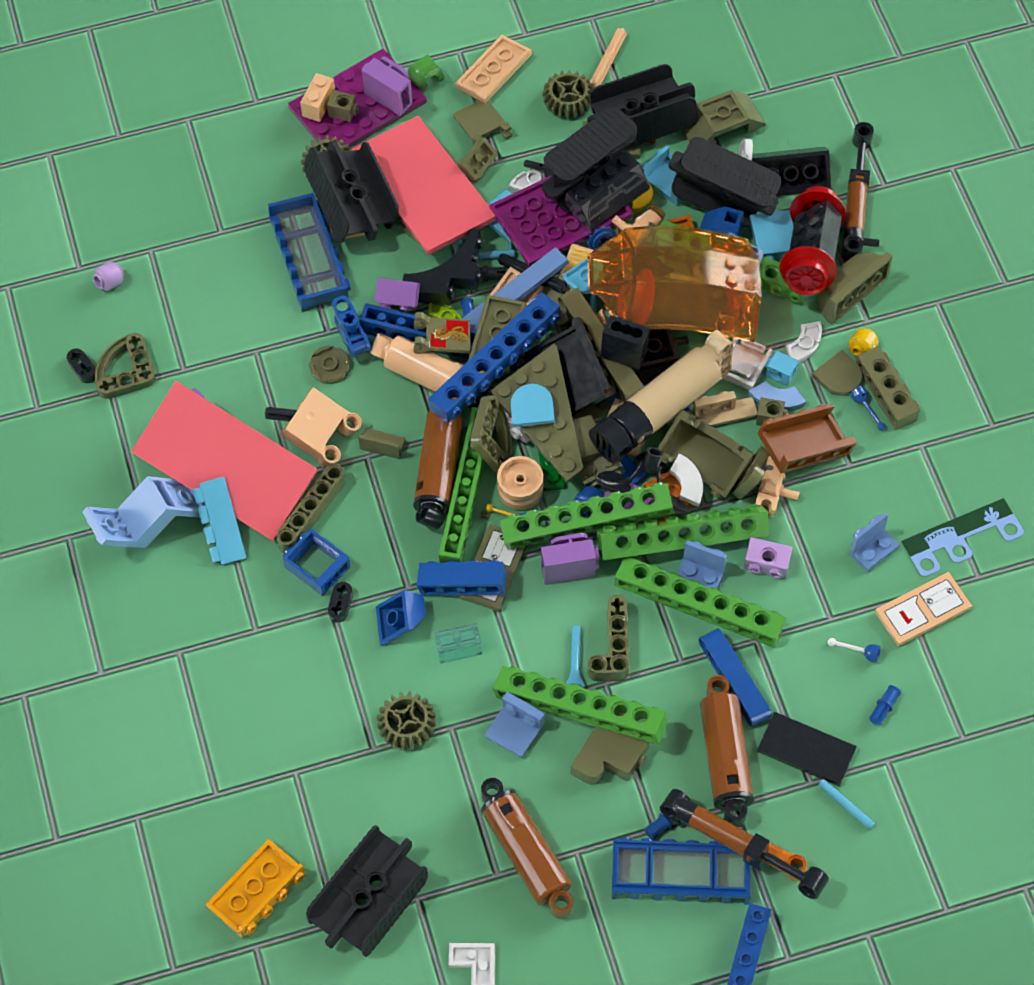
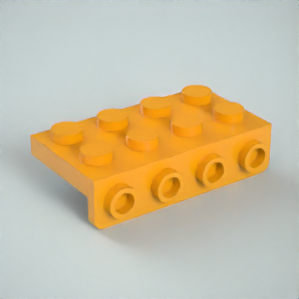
M268 839L205 905L243 939L246 935L249 936L256 930L257 923L262 918L265 919L272 913V907L278 901L282 902L288 896L289 889L294 884L298 885L303 880L306 873L304 866L296 863Z

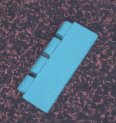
M225 477L200 483V487L193 489L196 504L205 502L206 505L198 507V512L202 524H211V526L205 527L203 530L207 545L216 543L215 547L209 548L212 563L221 561V564L224 565L246 559Z

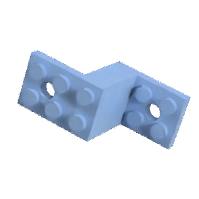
M147 476L118 509L86 507L82 513L101 545L146 548L175 516L200 518L198 507L205 506V504H196L193 491L175 479Z

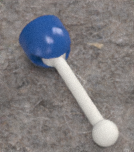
M834 638L828 640V645L831 647L836 645L863 652L869 661L876 663L878 661L881 650L880 645L870 644L865 648L838 642Z

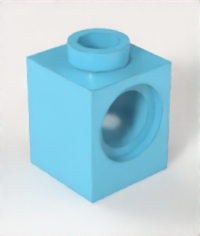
M776 350L774 356H769L765 364V368H767L766 377L789 386L797 372L799 360Z

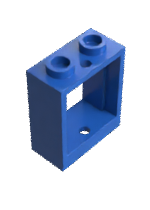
M313 529L303 533L297 543L292 548H288L283 555L284 567L321 596H324L351 567L350 558ZM312 545H315L334 560L317 580L295 564Z

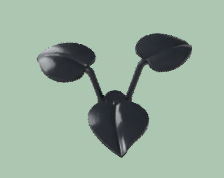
M649 447L646 452L634 458L633 464L637 468L630 478L626 479L622 474L615 471H604L595 475V480L610 492L625 493L631 490L629 483L633 481L640 470L657 474V483L661 482V474L667 472L668 466L661 461L663 452L660 449ZM671 495L674 514L671 515L689 514L690 511L680 499Z

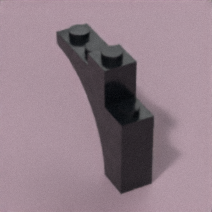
M471 228L467 240L459 251L441 265L423 272L404 273L402 281L420 283L418 303L450 305L451 299L455 297L456 289L478 290L479 283L483 281V271L479 267V252L484 247V237H481L480 230L478 228Z

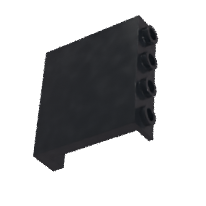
M580 317L572 320L574 326L524 352L516 361L520 369L555 343L558 349L572 416L617 393L588 325Z

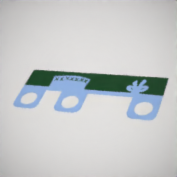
M1002 498L904 539L901 542L922 576H928L940 569V565L932 553L937 549L945 547L954 562H961L972 556V551L964 538L996 525L1003 538L1010 541L1022 536L1024 530L1005 499ZM1012 523L1017 526L1018 531L1015 535H1008L1004 531V526ZM956 545L965 547V556H955L952 552L953 547ZM923 559H930L934 563V568L930 571H925L921 568L920 562Z

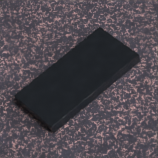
M774 711L757 752L822 780L825 779L827 782L840 787L857 746Z

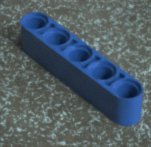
M717 628L699 637V644L716 673L728 680V692L738 696L741 713L748 724L754 726L770 718L772 713L768 704L722 631Z

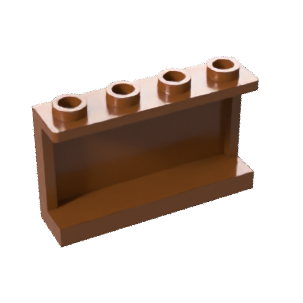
M821 404L816 408L803 409L794 414L787 413L779 418L766 419L762 423L757 434L780 473L850 455L857 442L853 436L844 437L831 415L834 409L833 404Z

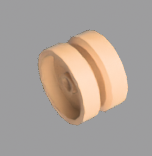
M524 456L512 457L502 463L497 474V491L503 504L513 510L521 511L531 509L537 505L543 496L544 487L543 472L540 465L535 460Z

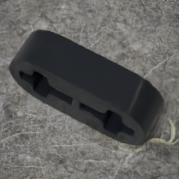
M78 348L70 350L67 354V361L79 380L86 384L95 381L96 369L86 354ZM74 357L80 358L81 363H78V362H77L75 359H73V358H74ZM83 369H86L87 372H90V375L87 376V374H84Z
M339 582L334 586L329 602L328 615L336 623L343 622L347 618L353 598L352 587L347 582ZM346 589L347 593H344L343 599H340L339 592ZM338 605H341V612L335 615L334 611H337Z

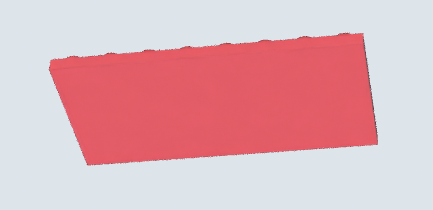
M419 116L366 141L372 148L377 162L389 183V187L397 200L399 218L427 255L469 235L471 228L481 229L496 221V216L489 208V205ZM362 144L352 148L351 151L359 150Z
M177 381L174 382L131 451L192 491L195 488H199L202 482L225 477L235 517L272 541L277 537L278 531L289 518L319 470Z

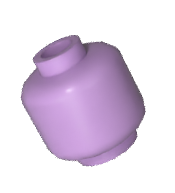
M107 262L95 269L93 281L97 288L109 291L122 284L124 271L120 265H116L114 262Z

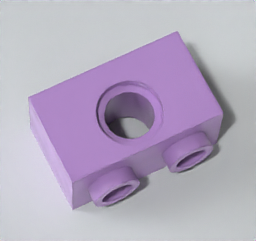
M751 537L744 569L755 574L763 573L773 578L786 579L793 547ZM764 558H770L772 561H771V562H767V561H765V560H763V559H764Z

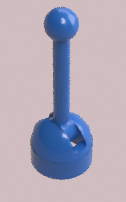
M864 386L855 388L850 393V397L854 402L864 404L878 424V429L883 431L886 425L879 420L867 403L868 393Z

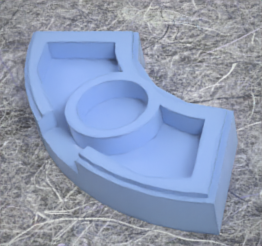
M765 381L749 390L748 393L757 403H760L761 397L785 401V410H794L806 405V400L795 386L788 389H778Z

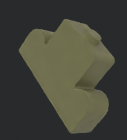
M620 713L617 716H623L625 713ZM595 727L572 763L571 775L587 784L595 785L603 779L605 769L628 781L636 768H641L646 760L645 754L649 749V742Z

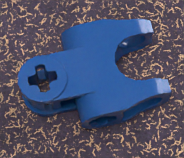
M344 295L333 299L332 307L335 313V324L351 358L366 351L370 352L371 346L368 337L359 323L358 315L350 299ZM340 302H345L348 308L344 311H339L336 306Z

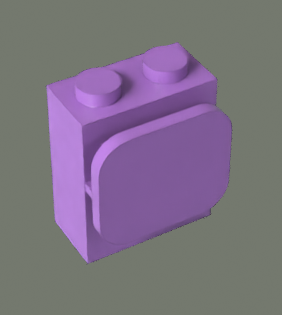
M384 56L380 60L373 58L363 66L364 94L401 116L412 105L411 81L408 79L405 69Z
M578 533L559 536L551 540V546L541 547V568L545 585L595 577L596 569L599 568L598 547L593 546L592 539L588 540L587 534Z

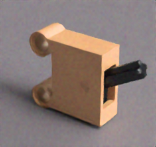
M314 387L306 394L297 410L266 407L265 409L266 419L288 421L280 435L316 459L323 468L330 464H335L341 457L340 450L336 446H325L337 426L342 435L351 436L362 424L358 414L348 412ZM346 421L351 422L353 428L348 427ZM325 453L332 456V461L326 458Z

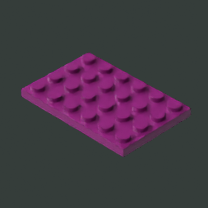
M382 48L332 77L334 79L335 91L353 94L356 97L358 112L356 115H353L351 122L329 117L328 109L320 122L303 117L300 102L304 94L289 102L288 108L317 142L318 136L322 140H325L326 135L329 136V140H332L333 136H335L337 142L342 139L344 141L343 145L348 144L349 148L424 105L427 103V98L411 81L412 105L399 116L364 94L363 66L373 58L380 60L383 56L395 62Z
M552 175L489 205V208L496 216L497 222L529 267L555 247L560 252L569 249L571 244L577 245L589 239V235L595 233V230L590 232L571 212L562 210L542 191V183L552 177ZM627 205L597 227L596 230H599L601 226H610L611 228L616 226L612 222L616 215L623 221H627L633 218V212Z

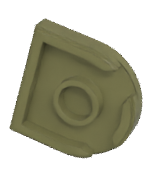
M841 350L812 373V377L831 394L850 395L855 388L860 386L862 371L859 365Z

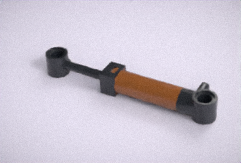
M860 122L855 125L852 143L858 148L856 169H850L848 179L846 217L841 253L845 261H848L858 253H862L863 246L879 247L880 243L879 239L864 238L870 171L864 170L865 151L871 145L874 133L873 126L868 122Z
M672 789L659 807L661 813L668 819L679 820L678 824L681 828L689 825L742 855L743 861L756 869L761 861L764 860L800 880L798 885L799 891L810 899H817L829 881L828 875L817 867H810L804 873L768 852L770 840L757 833L753 836L692 802L679 789Z

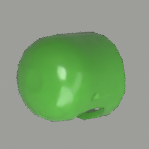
M428 54L411 64L408 69L410 80L421 89L428 87L427 80L434 75L438 81L445 79L441 69Z

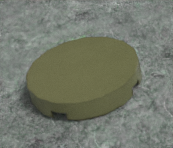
M325 346L313 353L309 367L312 376L317 381L323 384H334L346 378L350 371V360L348 354L343 349Z

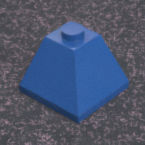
M403 590L376 606L381 646L411 631L426 615L423 595Z

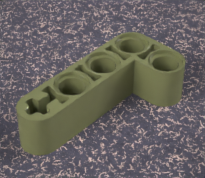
M613 595L609 598L607 604L609 655H594L588 660V676L591 680L597 682L622 681L629 674L627 601L621 595ZM615 607H619V615H615ZM621 626L623 629L615 630L613 627ZM619 645L622 646L623 649L616 650L613 647ZM617 665H621L624 667V669L617 670L614 667ZM600 666L603 669L596 671L592 667Z

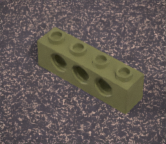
M878 346L857 355L856 363L862 371V378L894 430H897L917 421L920 408L918 403L912 400L908 387L902 384L899 379L898 371L892 368L888 355L882 352Z

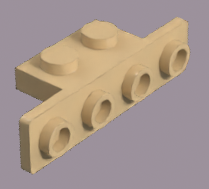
M723 391L709 397L701 396L693 402V410L689 411L711 426L756 417L758 413L752 397L736 400L734 391Z

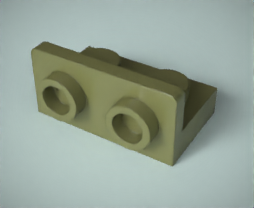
M480 137L458 162V166L466 174L470 182H476L481 179L485 169L494 163L498 153L485 137Z
M600 455L583 464L584 472L580 476L586 487L600 488L602 486L595 480V475L604 471H615L623 474L625 470L620 460L617 463H611Z

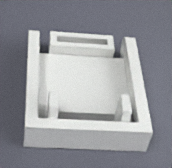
M736 334L732 340L733 356L731 371L746 378H741L729 372L723 379L751 390L756 386L769 356L773 354V350L769 348L764 356L766 346L745 337L739 345L737 343L740 336Z

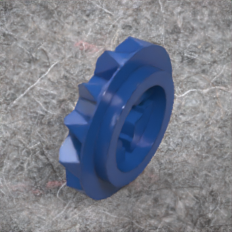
M601 226L599 230L595 229V233L589 235L590 240L586 242L588 248L595 250V255H602L608 252L616 241L615 230L610 226Z

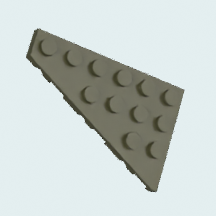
M554 343L490 390L491 395L497 397L503 409L511 418V398L517 389L527 384H538L550 392L553 400L555 423L522 426L519 428L568 484L584 472L558 349Z

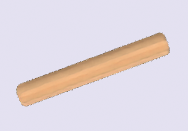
M624 28L616 30L590 80L594 87L602 84L627 35Z

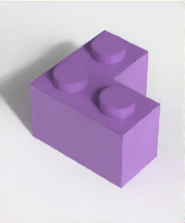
M377 278L374 302L380 303L379 307L394 309L395 305H400V310L412 311V307L418 306L420 283Z

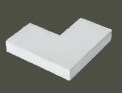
M449 943V968H472L471 985H495V943Z

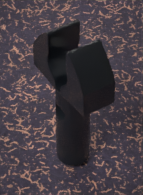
M530 160L524 161V167L542 171L544 179L552 175V171L545 164Z

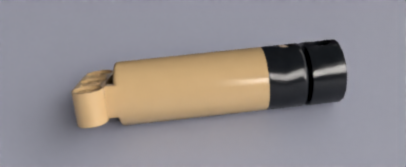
M715 330L708 336L702 348L696 347L690 350L610 413L608 417H605L589 430V436L597 451L611 463H617L633 448H636L730 372L733 343L719 330Z

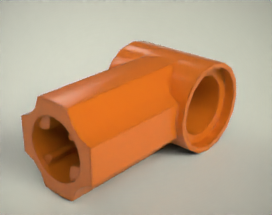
M772 843L769 844V853L790 865L797 864L801 866V871L806 872L807 862L802 855L791 854ZM764 860L761 861V862H763V863H765V864H767V865H769V866H771V867H773V868H775V869H777V870H779V871L785 873L790 880H792V881H800V880L794 878L793 876L787 874L786 872H784V871L778 869L777 867L771 865L770 863H768V862H766V861H764Z

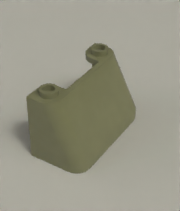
M686 410L680 411L657 448L663 452L661 461L667 465L670 462L674 464L679 454L688 458L698 469L702 481L712 489L711 493L720 499L723 496L725 498L728 497L756 456L755 453Z

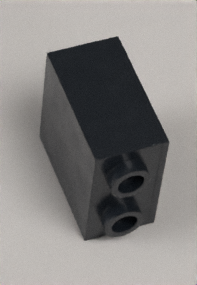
M610 315L602 332L600 356L640 369L648 350L650 328Z

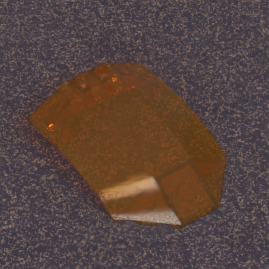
M642 226L624 229L589 253V291L594 296L597 294L605 303L603 306L613 316L617 315L619 318L649 327L650 329L687 330L710 334L715 330H719L725 337L750 342L756 340L762 299L759 258L756 256L747 238L692 227Z

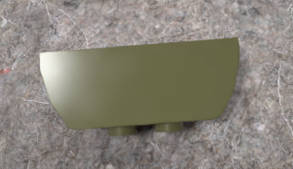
M871 252L858 253L837 269L835 280L817 294L818 309L831 325L834 324L888 279L893 256L888 252L883 255Z

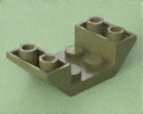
M730 90L697 103V123L691 128L682 131L689 142L694 137H701L714 143V137L738 127L744 126L747 132H751L765 126L766 123L748 95Z

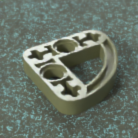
M139 333L126 335L111 344L100 357L95 371V384L98 394L105 399L149 387L156 380L144 338ZM134 341H137L139 350L135 351ZM128 349L134 369L105 377L113 359L122 351ZM139 356H144L146 358V360L143 363L135 362L136 358ZM144 369H146L148 375L147 379H144L142 373ZM124 379L132 380L128 386L120 384ZM104 386H108L109 390L105 391Z
M494 395L483 396L480 400L471 433V445L495 473H498L502 463L511 458V432L506 413L497 397ZM494 425H496L498 444L491 437Z

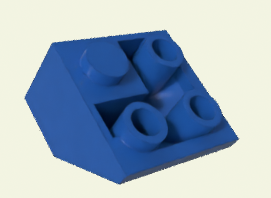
M729 207L705 212L698 232L725 242L730 232L739 236L743 227L744 212Z

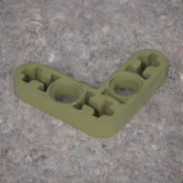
M762 446L756 451V456L731 493L738 499H742L752 490L765 473V470L761 467L769 453Z

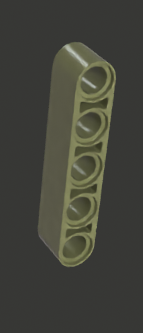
M330 464L325 468L278 531L277 542L282 553H285L288 548H292L303 533H307L313 528L344 486V472L340 465ZM334 475L339 476L338 478H331ZM322 491H326V492H327V493H325V494H319V493L322 492ZM309 507H315L313 510H307ZM297 523H303L302 526H295ZM285 539H291L290 542H283Z

